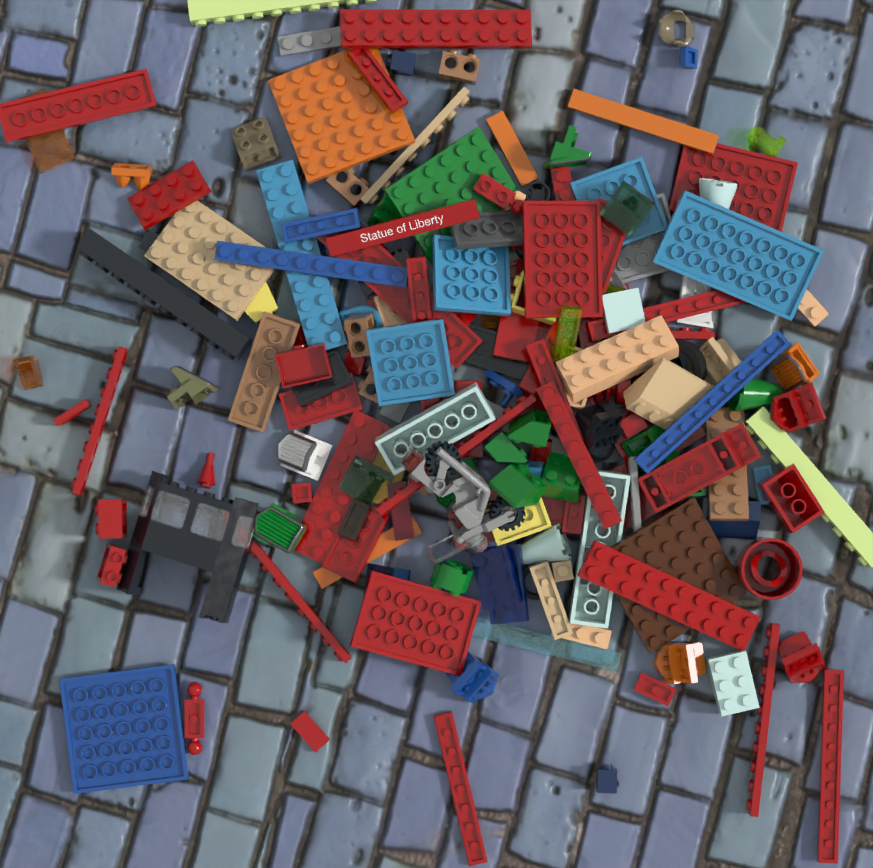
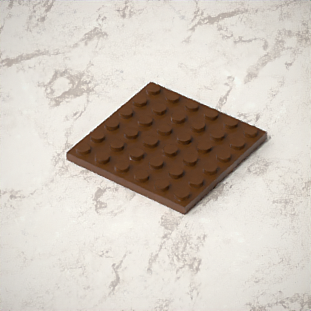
M690 496L611 546L615 550L730 603L747 593L693 496ZM615 593L650 654L691 629L687 625Z

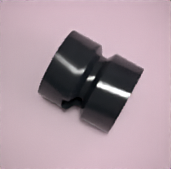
M540 181L529 184L525 192V201H549V187Z

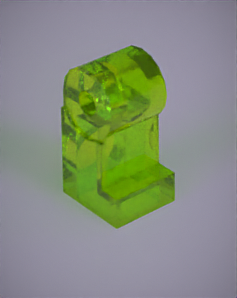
M754 127L748 134V141L751 145L773 157L777 156L786 141L781 136L776 140L766 134L762 127Z

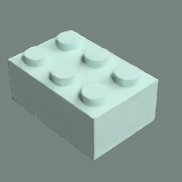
M737 650L706 658L719 715L726 716L760 708L745 650Z

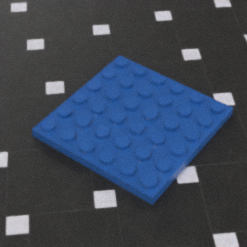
M175 664L59 679L74 794L189 779Z

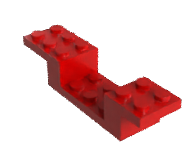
M744 423L721 433L638 478L641 521L762 457ZM630 488L623 525L625 530L632 526Z

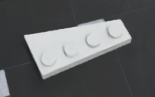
M683 275L679 299L710 292V286ZM712 311L675 320V323L714 329L711 316Z

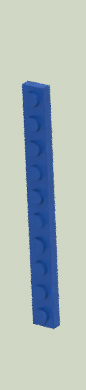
M217 241L214 259L217 261L406 288L408 279L407 268L224 241Z
M778 329L775 330L633 460L648 474L790 345V342Z

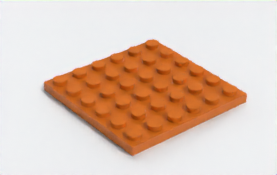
M354 48L344 50L268 80L308 184L416 143L403 109L401 108L391 114L347 56L348 52ZM368 48L388 74L379 49Z

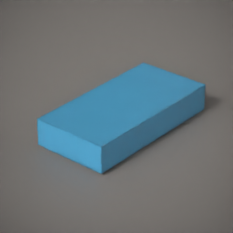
M771 464L753 467L751 469L757 501L761 502V505L769 504L757 483L773 473Z

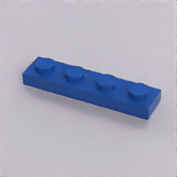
M354 208L283 223L281 227L284 242L287 244L361 228L358 209Z

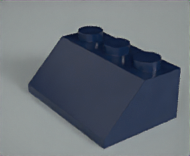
M701 498L700 508L716 537L756 540L760 524L761 502L748 501V521H709L708 498Z

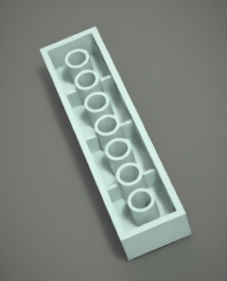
M597 469L622 521L604 529L588 495H586L582 535L580 536L568 620L571 624L608 629L613 592L583 579L577 574L594 540L609 547L621 540L631 476L628 473Z

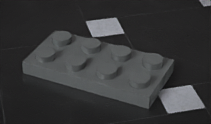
M511 210L479 212V219L449 226L456 250L523 245L522 214L516 215Z

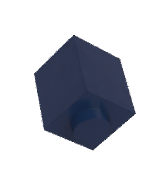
M393 50L392 56H388L387 67H390V73L413 76L416 54Z
M601 764V767H597V793L617 794V769L613 768V765Z

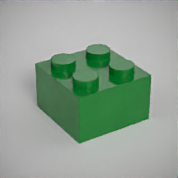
M550 452L541 478L542 482L547 486L542 496L579 503L583 485L569 456Z

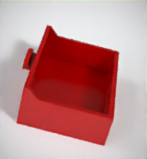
M325 342L304 346V344L293 346L291 350L278 352L274 355L283 388L332 378L333 376Z

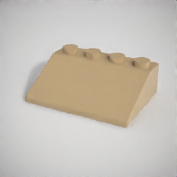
M662 357L630 385L623 394L628 410L666 430L714 386Z

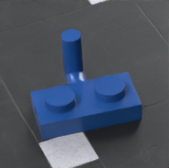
M488 368L484 374L490 379L489 383L497 389L499 386L503 388L501 391L505 393V396L499 403L503 408H506L514 395L520 398L523 394V391L515 384Z

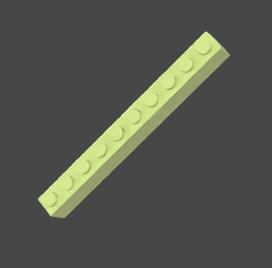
M187 0L190 22L196 27L206 26V23L210 22L223 24L225 20L233 19L234 22H239L247 17L260 19L263 18V15L269 14L275 17L281 16L284 12L297 14L301 13V10L306 9L318 11L320 7L334 9L342 4L355 6L358 5V2H365L366 4L377 2V0Z
M760 407L745 420V427L751 436L754 434L757 437L758 445L763 450L767 449L771 455L769 457L776 465L779 463L782 468L795 464L825 511L820 517L826 523L830 522L834 527L832 528L833 532L839 538L842 536L845 539V546L851 552L855 551L859 556L857 559L864 567L867 565L872 568L873 533L790 436L771 421L770 413L765 407Z

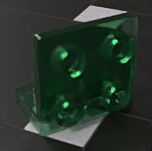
M356 455L338 489L367 505H371L381 484L385 480L392 483L395 475Z

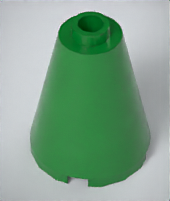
M753 378L728 400L727 404L731 411L736 412L771 405L773 397L781 394L782 389L777 384Z

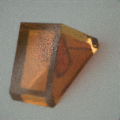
M28 356L13 360L24 390L43 386L37 357Z

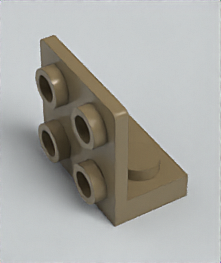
M266 117L230 130L245 171L281 158Z

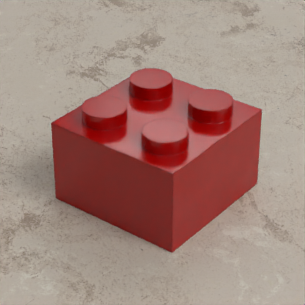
M127 499L98 500V504H95V515H98L95 532L96 535H99V539L128 537Z

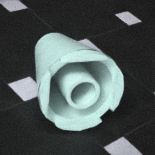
M700 178V197L729 209L737 189V183Z
M560 523L555 524L520 545L519 551H516L519 562L523 561L526 565L544 561L559 562L572 559L568 555L571 554V548L566 533L562 534L560 531L562 525Z

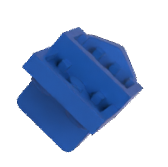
M469 651L467 652L461 675L458 676L445 672L446 676L453 682L450 689L471 703L492 695L496 687L497 678L499 677V674L489 665L479 661Z

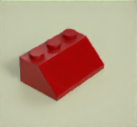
M795 464L780 469L757 483V486L785 530L789 533L796 532L825 512Z

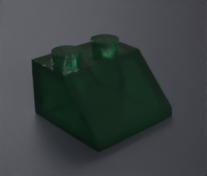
M623 181L599 214L631 237L655 203Z

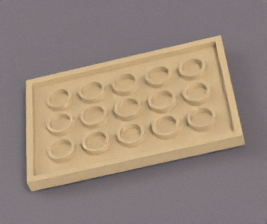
M195 201L174 214L144 257L238 321L275 269L214 260L217 241L258 247L265 246L199 201Z

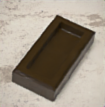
M353 498L337 534L356 542L371 506Z

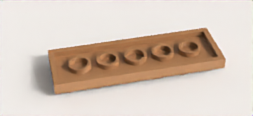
M265 311L263 312L228 421L262 433L265 432L281 385L274 355L278 352L293 349L300 323Z
M725 407L717 410L705 421L706 442L741 423L745 425L744 410L736 412ZM747 465L708 485L709 521L749 520Z

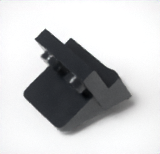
M596 404L578 409L576 419L589 453L601 457L608 451L611 445L617 443L624 432L620 424L628 413L624 407L605 411L601 405Z

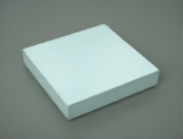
M639 288L603 295V314L608 334L628 330L645 323Z

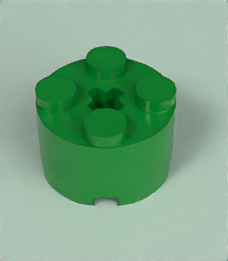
M437 558L430 578V582H432L431 587L437 590H442V588L449 590V594L460 597V594L466 593L474 570H467V565L451 559L444 562L442 561L443 558Z

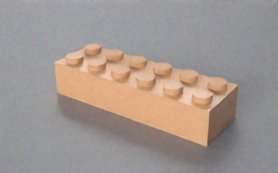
M662 315L557 361L556 371L574 404L649 370L662 357L669 361L679 357V345Z

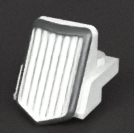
M294 430V432L288 433L278 443V460L281 462L280 466L318 481L333 445Z

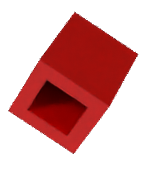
M634 412L625 416L620 424L624 430L622 434L625 439H629L647 428L646 423L648 420Z

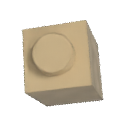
M571 560L550 562L555 582L574 579Z

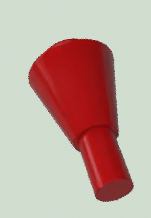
M207 453L206 463L197 480L201 488L211 489V486L216 485L213 466L214 453Z

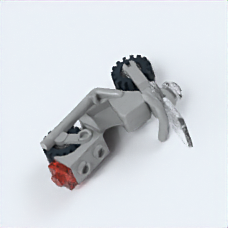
M435 440L431 444L432 448L428 447V453H425V458L416 448L408 451L403 457L402 464L410 472L409 476L417 483L421 481L425 485L424 488L430 494L436 493L439 497H444L452 492L455 494L456 501L452 504V509L464 525L458 529L453 519L448 520V526L453 535L429 546L426 550L432 563L441 562L468 547L472 548V551L475 553L483 552L488 545V539L483 535V531L484 533L490 532L496 528L502 531L503 529L509 531V528H511L513 531L516 530V525L518 528L521 526L520 521L524 522L525 508H513L506 500L499 496H496V501H491L492 506L489 505L490 511L484 513L491 493L490 488L484 478L461 460L459 451L452 443L449 444L448 441L442 443ZM424 464H426V467L430 473H427L425 471Z

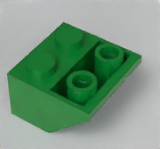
M532 408L511 421L508 439L515 443L526 442L534 447H546L551 428V419L547 411Z
M503 432L499 433L484 447L496 462L524 464L528 461L525 458L527 454L521 447L516 448L512 444L513 441L508 439L507 432L505 434Z

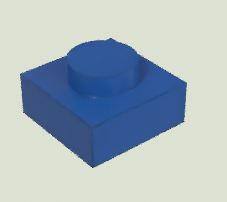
M687 46L680 47L679 66L697 69L698 49Z

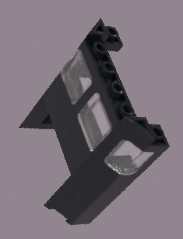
M152 471L128 548L127 561L121 571V581L117 584L116 589L125 592V594L140 595L142 587L136 585L146 553L157 554L212 572L199 618L228 623L254 539L252 535L254 534L255 516L261 512L257 511L259 503L235 497V500L225 497L219 500L215 498L216 494L204 491V494L197 493L198 489L186 486V489L179 487L180 483L169 480L170 476Z

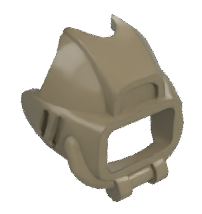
M673 10L658 21V35L666 43L684 47L690 43L691 39H695V24H691L690 19L681 10ZM684 22L686 24V39H674V23Z

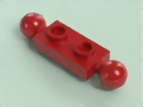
M192 682L187 687V693L191 696V699H185V738H191L187 745V751L191 755H198L202 751V744L199 738H205V699H198V696L202 693L201 684Z

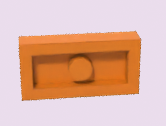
M114 163L111 168V175H114L117 184L121 188H124L129 183L131 176H133L135 186L139 191L148 186L150 176L153 173V165Z

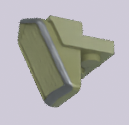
M172 366L170 368L182 385L170 390V395L167 396L175 410L191 399L197 405L211 395V393L219 390V387L180 366Z

